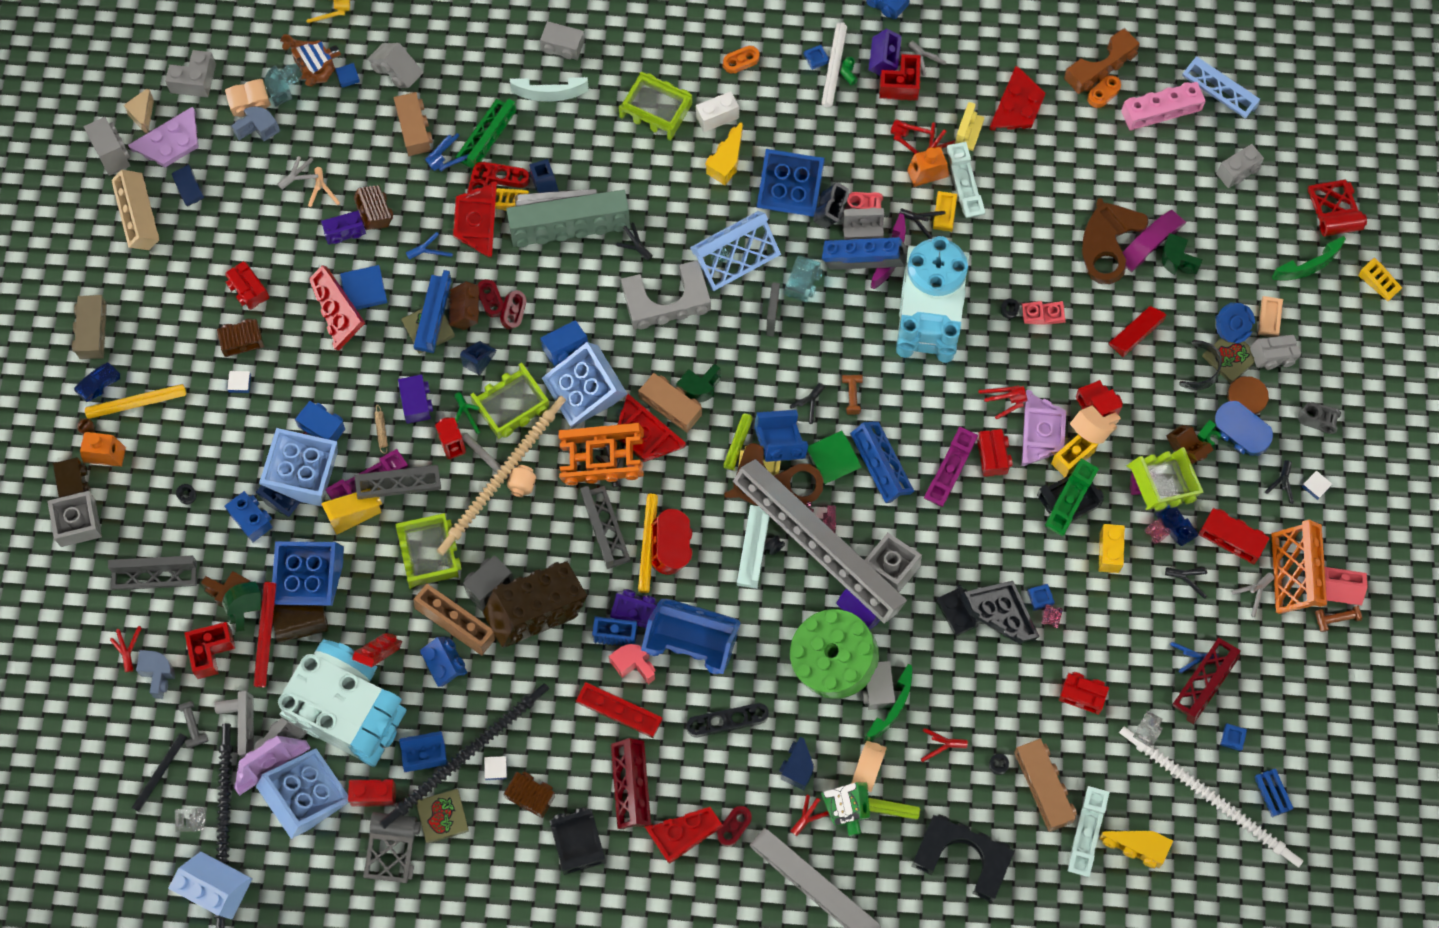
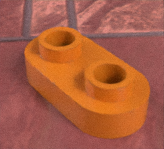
M746 46L727 54L723 59L724 70L734 74L756 65L759 61V50L754 46Z
M1116 76L1105 77L1089 92V104L1095 108L1105 106L1119 93L1121 88L1120 79Z

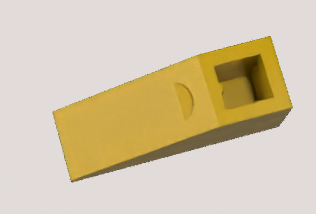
M741 122L736 128L733 127L730 130L725 142L722 141L718 145L717 152L714 155H710L705 163L706 174L725 186L737 172L743 133V123Z
M1103 831L1099 837L1105 846L1112 849L1116 847L1122 850L1123 854L1133 859L1137 857L1143 860L1144 865L1154 869L1156 867L1160 868L1163 865L1173 843V840L1154 831Z

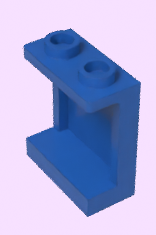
M797 410L757 412L754 428L759 444L763 447L765 462L806 459L808 443L807 441H802L798 430Z

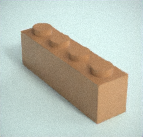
M426 584L414 598V607L417 611L481 656L495 641V634L489 626L429 584Z
M1040 738L1017 747L1014 754L1048 832L1072 824L1076 819V809L1072 803L1069 804L1066 797L1068 795L1064 783H1060L1057 777L1059 771L1055 763L1052 764L1050 761V751L1047 744H1043Z

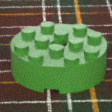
M829 609L813 614L799 626L792 638L790 661L795 674L809 690L825 698L840 699L858 693L870 682V678L878 666L879 649L873 633L859 617L848 611ZM834 651H839L837 656L831 658Z

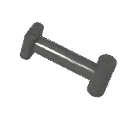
M190 701L178 705L179 711L184 712L191 739L185 740L187 749L209 742L206 733L199 735L192 711L194 703Z

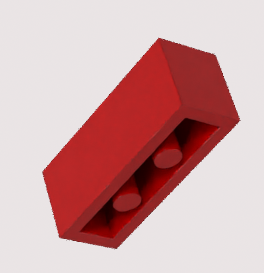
M1215 508L1210 512L1198 534L1253 565L1259 559L1269 540V537L1263 531L1254 530L1247 526L1244 521L1234 519L1228 516L1225 511Z

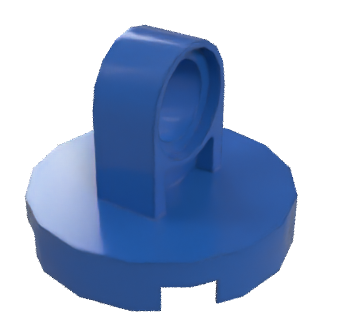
M1235 302L1229 303L1216 316L1217 333L1223 340L1240 343L1252 334L1250 330L1252 324H1255V317L1253 311L1247 305Z

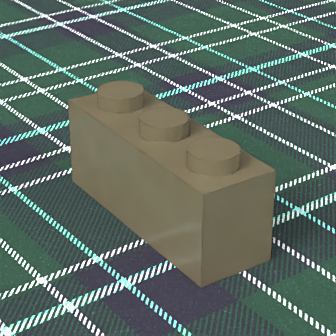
M102 295L78 296L77 303L74 305L76 322L73 323L75 340L72 341V350L79 359L104 358L107 303Z

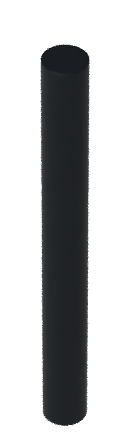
M181 733L178 735L132 806V809L140 812L187 739L186 736Z

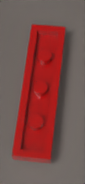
M382 634L354 651L352 660L373 667L401 648L402 641L398 640L393 634Z
M585 682L576 700L577 704L651 738H654L663 720V717Z

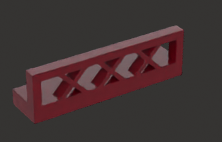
M1218 637L1172 705L1187 715V721L1193 725L1239 660L1241 650ZM1219 645L1230 651L1226 657L1217 658L1216 650ZM1215 663L1217 671L1206 675L1204 669L1206 664ZM1198 680H1204L1206 686L1204 690L1194 691L1193 683ZM1192 696L1194 704L1191 709L1180 704L1183 698Z
M628 738L611 744L617 829L623 830L633 826L645 828L651 825L644 741ZM624 747V755L620 758L619 748ZM624 767L626 769V775L622 780L621 771ZM626 789V790H627V793H628V796H627L626 800L624 801V800H623V797H622V794H623L624 790ZM626 811H629V822L624 821Z

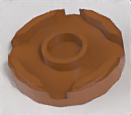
M1243 376L1236 379L1230 385L1227 398L1228 401L1240 402L1256 415L1266 407L1269 394L1265 384L1259 379Z

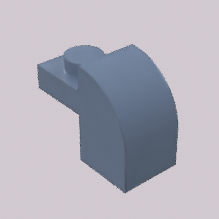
M256 106L244 109L246 117L238 119L231 125L238 140L256 131L262 140L266 141L280 132L277 121L271 113L262 107Z
M139 651L136 671L141 677H152L150 694L156 699H163L164 692L166 693L168 690V680L166 678L175 679L174 668L167 658L159 652Z

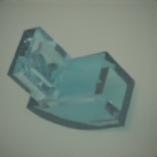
M297 63L288 65L280 71L275 65L267 72L265 86L275 107L293 99L288 86L301 80L302 77Z

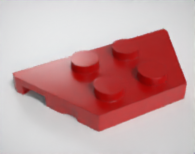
M1018 66L1014 68L989 128L991 131L996 130V128L1007 127V130L1032 128L1046 93Z
M492 182L490 185L482 188H476L467 194L464 193L456 196L453 237L488 258H492L497 182Z
M626 395L623 410H621L617 425L639 423L644 429L643 444L633 445V453L643 462L686 447V443L631 395ZM626 439L619 440L626 446Z

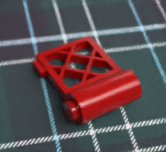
M1344 179L1308 186L1307 190L1320 221L1321 234L1324 237L1364 230L1367 225V217L1357 208L1352 195L1355 191L1351 182L1347 183V180ZM1343 187L1344 194L1341 195L1333 191V189ZM1320 190L1327 194L1323 199L1317 196L1315 191ZM1329 195L1339 199L1336 205L1327 201ZM1343 201L1349 204L1351 209L1345 210L1339 207V205ZM1322 205L1333 209L1332 212L1323 213Z

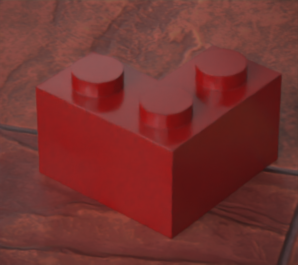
M901 54L899 71L881 70L879 99L918 101L921 55Z
M1101 380L1079 388L1075 396L1082 410L1093 405L1102 417L1115 412L1119 415L1123 405L1121 397L1118 394L1116 395L1113 389L1108 390L1106 385L1103 386Z
M227 622L184 633L192 673L197 679L219 674L215 654L236 649L232 629Z

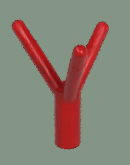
M932 123L931 130L934 131V134H930L928 148L941 147L943 149L947 145L955 144V141L938 145L946 133L945 129L934 142L936 123Z
M141 626L137 627L128 649H126L120 629L116 630L120 645L114 638H110L111 643L122 655L125 673L134 671L131 652L141 631Z
M924 728L923 732L931 735L932 740L944 743L945 745L922 757L921 762L932 758L949 747L967 748L968 741L963 739H947Z
M806 795L802 817L790 830L795 836L799 835L808 822L829 815V812L826 811L809 817L819 803V798L815 799L808 810L810 796Z

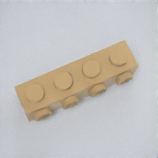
M121 170L111 181L128 247L150 250L159 241V234L156 229L143 175L139 172Z

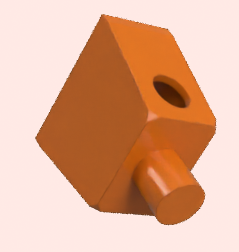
M941 147L928 148L926 151L916 153L907 170L914 187L949 177L947 161Z
M85 432L80 453L84 463L122 467L126 447L113 435Z

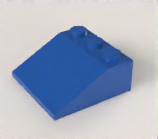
M766 149L757 208L814 217L825 158Z
M275 541L272 582L276 583L274 605L332 606L343 567L344 546L336 542Z

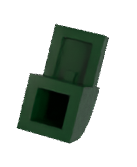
M1169 233L1161 254L1163 266L1174 275L1177 269H1181L1187 274L1197 275L1203 259L1184 253L1188 239Z
M713 364L702 378L688 369L676 383V387L683 390L688 398H693L698 402H705L714 396V387L721 379L720 367Z
M256 581L237 584L230 588L223 597L222 605L228 615L229 624H233L236 632L244 631L245 612L261 610V592Z

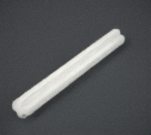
M843 22L837 23L821 102L825 108L833 106L847 25Z

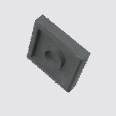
M773 283L771 285L766 335L774 337L780 283Z

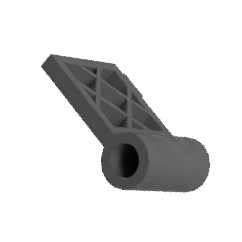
M373 812L370 821V836L363 878L408 883V879H413L414 866H411L414 838L415 835L420 834L421 822H417V817L401 815L387 828L383 829L379 822L388 814ZM375 839L383 840L388 846L379 855L373 849ZM388 841H395V842H394L392 845H390ZM399 842L408 843L407 852L399 857L393 847ZM391 850L397 860L387 867L380 857ZM379 860L385 870L378 875L370 874L371 864ZM399 862L404 867L403 878L394 877L390 871ZM386 872H388V874H389L390 876H382V875H384Z

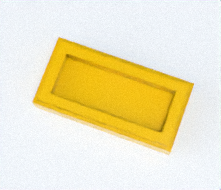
M938 191L935 212L945 211L946 213L934 216L933 229L952 232L957 194Z

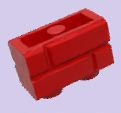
M246 261L239 263L235 268L233 267L225 273L227 278L225 283L231 292L234 290L237 292L236 298L241 306L246 305L249 310H252L259 303L269 299L267 290Z
M445 417L439 420L435 427L446 458L450 460L465 454V445L455 418Z
M1002 429L978 432L977 444L983 477L1008 474L1010 467H1012V457L1007 455L1006 448H1009L1008 436H1004Z
M1068 673L1058 701L1099 715L1103 709L1109 687L1105 686V683L1101 680L1093 679L1091 681L1085 679V676L1081 673Z
M349 780L348 802L352 807L395 806L396 784L394 780Z

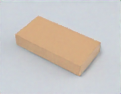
M1262 297L1258 335L1268 337L1279 336L1283 299Z

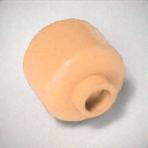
M518 465V467L511 470L507 480V487L512 491V495L523 497V495L531 494L536 481L533 469L528 466Z

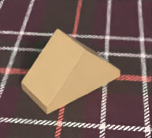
M145 89L124 105L127 114L144 133H149L154 103L150 89Z

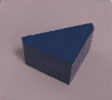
M479 341L461 351L460 357L463 367L480 376L497 350Z
M260 485L256 491L267 506L286 517H290L300 504V501L263 485Z

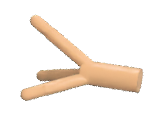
M316 167L314 171L319 177L315 178L316 185L308 206L312 207L316 194L321 187L339 205L338 199L324 183L322 168Z

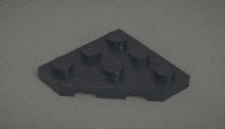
M1014 581L966 591L960 595L969 615L1016 643L1022 644L1034 641L1040 637Z

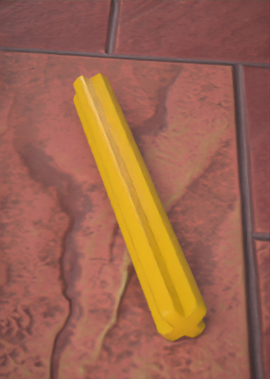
M184 384L89 406L85 408V415L88 419L182 397L186 395V388Z
M648 494L646 499L638 591L640 593H649L652 569L651 523L656 519L657 494Z

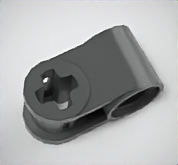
M1309 402L1300 411L1298 419L1304 426L1318 429L1324 433L1334 434L1337 432L1336 424L1341 416V411L1315 402ZM1307 412L1312 413L1313 417L1309 416Z

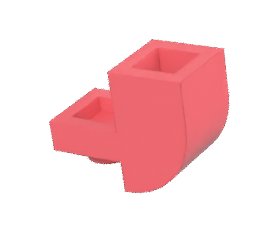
M635 644L624 645L609 655V662L622 678L636 668L648 684L655 680L654 672L656 670L649 661L645 662L649 659V654L641 650L642 646Z

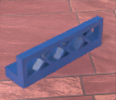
M443 270L442 276L431 275L413 346L414 350L435 352L452 283L450 271Z
M879 421L863 422L850 433L885 503H891L900 495H910L914 492ZM899 482L903 484L905 489H902Z

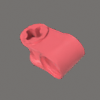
M852 192L846 201L845 209L881 208L883 195L877 192Z

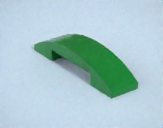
M1342 236L1328 243L1322 255L1302 265L1297 266L1292 260L1276 268L1272 279L1288 281L1316 273L1335 258L1346 238Z
M1082 458L1079 460L1045 523V527L1062 537L1064 536L1082 498L1099 470L1098 467Z
M909 663L897 682L896 687L902 690L885 721L878 717L875 719L866 735L865 741L871 742L880 737L893 725L901 714L912 682V665Z

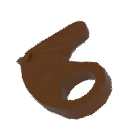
M1102 198L1097 199V209L1087 223L1082 246L1083 260L1087 273L1092 280L1098 284L1109 285L1122 278L1126 271V258L1119 247L1116 237L1129 231H1144L1148 226V217L1145 214L1118 205L1104 203ZM1103 256H1110L1115 258L1119 264L1113 272L1104 274L1095 269V262Z
M751 443L746 446L737 473L741 467L755 459L765 467L763 462L764 451L761 445ZM798 463L783 472L773 475L804 505L817 500L823 491V477L819 469L808 463ZM799 471L811 473L816 480L814 491L807 496L797 495L793 492L790 485L791 478ZM735 483L732 490L724 493L727 498L740 497L758 506Z

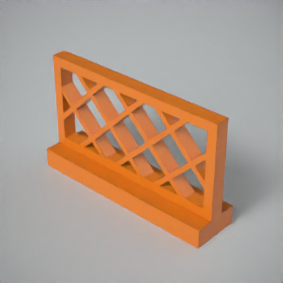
M1306 520L1302 522V525L1271 533L1276 613L1282 614L1315 605L1319 607L1326 606L1322 525ZM1303 531V539L1299 543L1295 538L1299 532ZM1286 536L1288 539L1281 548L1279 546V537ZM1293 542L1297 545V548L1290 555L1286 551ZM1303 550V551H1304V559H1303L1302 562L1300 563L1299 561L1296 560V558L1298 557V555L1300 554V552ZM1285 554L1289 558V560L1287 561L1285 566L1282 567L1280 565V560ZM1293 563H1296L1298 568L1291 575L1288 570ZM1304 570L1306 578L1301 583L1297 578ZM1285 575H1287L1290 578V580L1288 581L1286 586L1283 587L1282 579ZM1296 582L1300 587L1293 595L1289 590ZM1305 590L1307 592V601L1301 602L1299 597ZM1288 595L1292 599L1287 606L1283 607V599Z

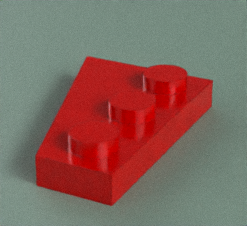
M707 807L676 819H668L663 821V823L646 826L645 828L670 864L722 828L723 824L712 808Z

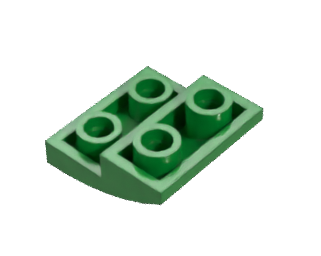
M842 430L809 445L807 448L812 465L819 469L823 477V485L862 468Z

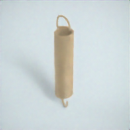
M376 405V412L374 414L378 444L381 451V448L388 446L384 413L381 411V408L377 412V406L379 405Z

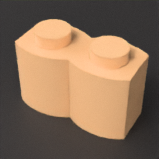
M263 79L252 80L244 85H235L225 90L233 116H246L244 109L256 106L266 109L271 106Z

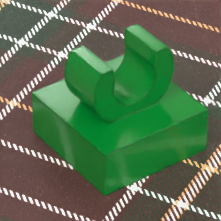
M1209 420L1197 437L1199 441L1210 443L1213 448L1215 442L1210 437L1219 440L1221 434L1218 431H1213L1216 424Z

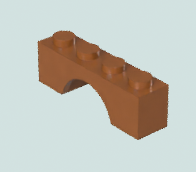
M1123 28L1110 38L1107 46L1109 56L1105 60L1089 62L1080 59L1066 69L1064 79L1078 94H1081L1083 91H1089L1097 81H1102L1111 71H1117L1121 68L1125 61L1134 59L1138 54L1137 51L1140 43Z

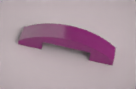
M1172 209L1158 218L1123 251L1126 258V268L1133 272L1146 260V257L1168 238L1169 233L1175 234L1186 224V221Z
M900 213L893 228L892 238L900 237L904 243L906 224L904 214ZM896 267L877 268L872 278L871 288L876 289L883 284Z
M959 426L950 448L924 496L925 500L940 507L944 506L977 440V434Z
M395 449L379 458V463L359 474L405 469L408 467V464L398 449ZM355 476L347 481L342 479L326 488L325 491L330 499L333 500L356 493Z

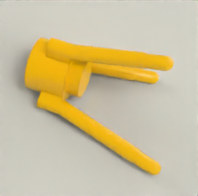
M334 0V9H338V11L307 19V23L338 15L345 16V11H350V0Z

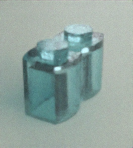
M798 255L785 287V295L804 302H808L809 297L813 298L816 291L814 284L816 280L820 281L823 269H820L821 262Z

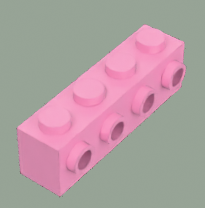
M1187 82L1179 87L1166 88L1161 92H1150L1139 98H1129L1124 102L1121 112L1130 131L1202 111L1205 98L1198 82Z

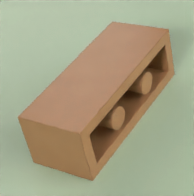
M416 92L393 97L408 156L431 151L430 144L433 143L431 132H426L425 127H428L429 124L427 116H422L421 113L422 110H425L422 99H418Z
M653 373L638 390L639 399L686 433L702 416L701 404L697 400L685 396L684 391L679 387L674 388L671 386L669 381L661 375L658 376Z

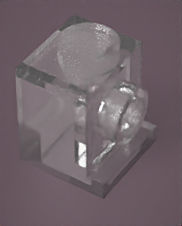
M1147 710L1133 738L1152 748L1163 728L1160 727L1162 718Z
M204 808L175 809V832L204 830L206 822ZM184 814H186V826H184Z

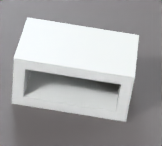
M731 91L696 105V118L703 132L739 119V105Z

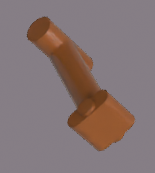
M842 375V383H848L849 406L846 408L847 415L861 413L860 406H857L856 383L863 382L862 375Z
M1359 605L1354 606L1351 611L1327 616L1324 615L1322 609L1315 611L1320 632L1328 631L1327 624L1354 618L1357 622L1363 618Z

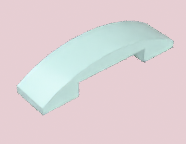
M587 77L568 78V85H530V79H510L512 93L535 101H562L589 91Z
M967 142L947 145L951 173L965 217L985 215L982 198L978 194L970 164L971 157Z
M1088 786L1076 828L1067 872L1090 877L1097 839L1110 792Z

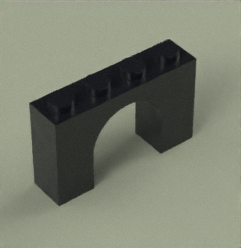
M938 814V816L933 815L911 867L932 875L938 859L946 847L955 843L967 844L978 852L982 861L981 874L972 894L993 903L1015 851L1007 843H996L990 840V836L981 832L976 834L970 831L968 826L961 823L956 825L951 823L948 817Z

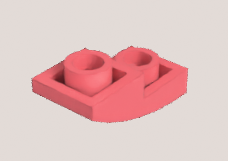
M1042 301L1022 304L1024 324L1066 323L1063 301L1043 304Z

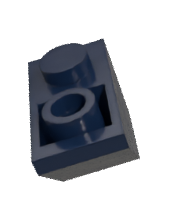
M548 159L529 165L530 175L537 193L559 192Z
M800 737L798 742L793 741L788 752L791 756L788 761H783L779 772L782 773L781 780L804 791L814 772V764L804 738Z

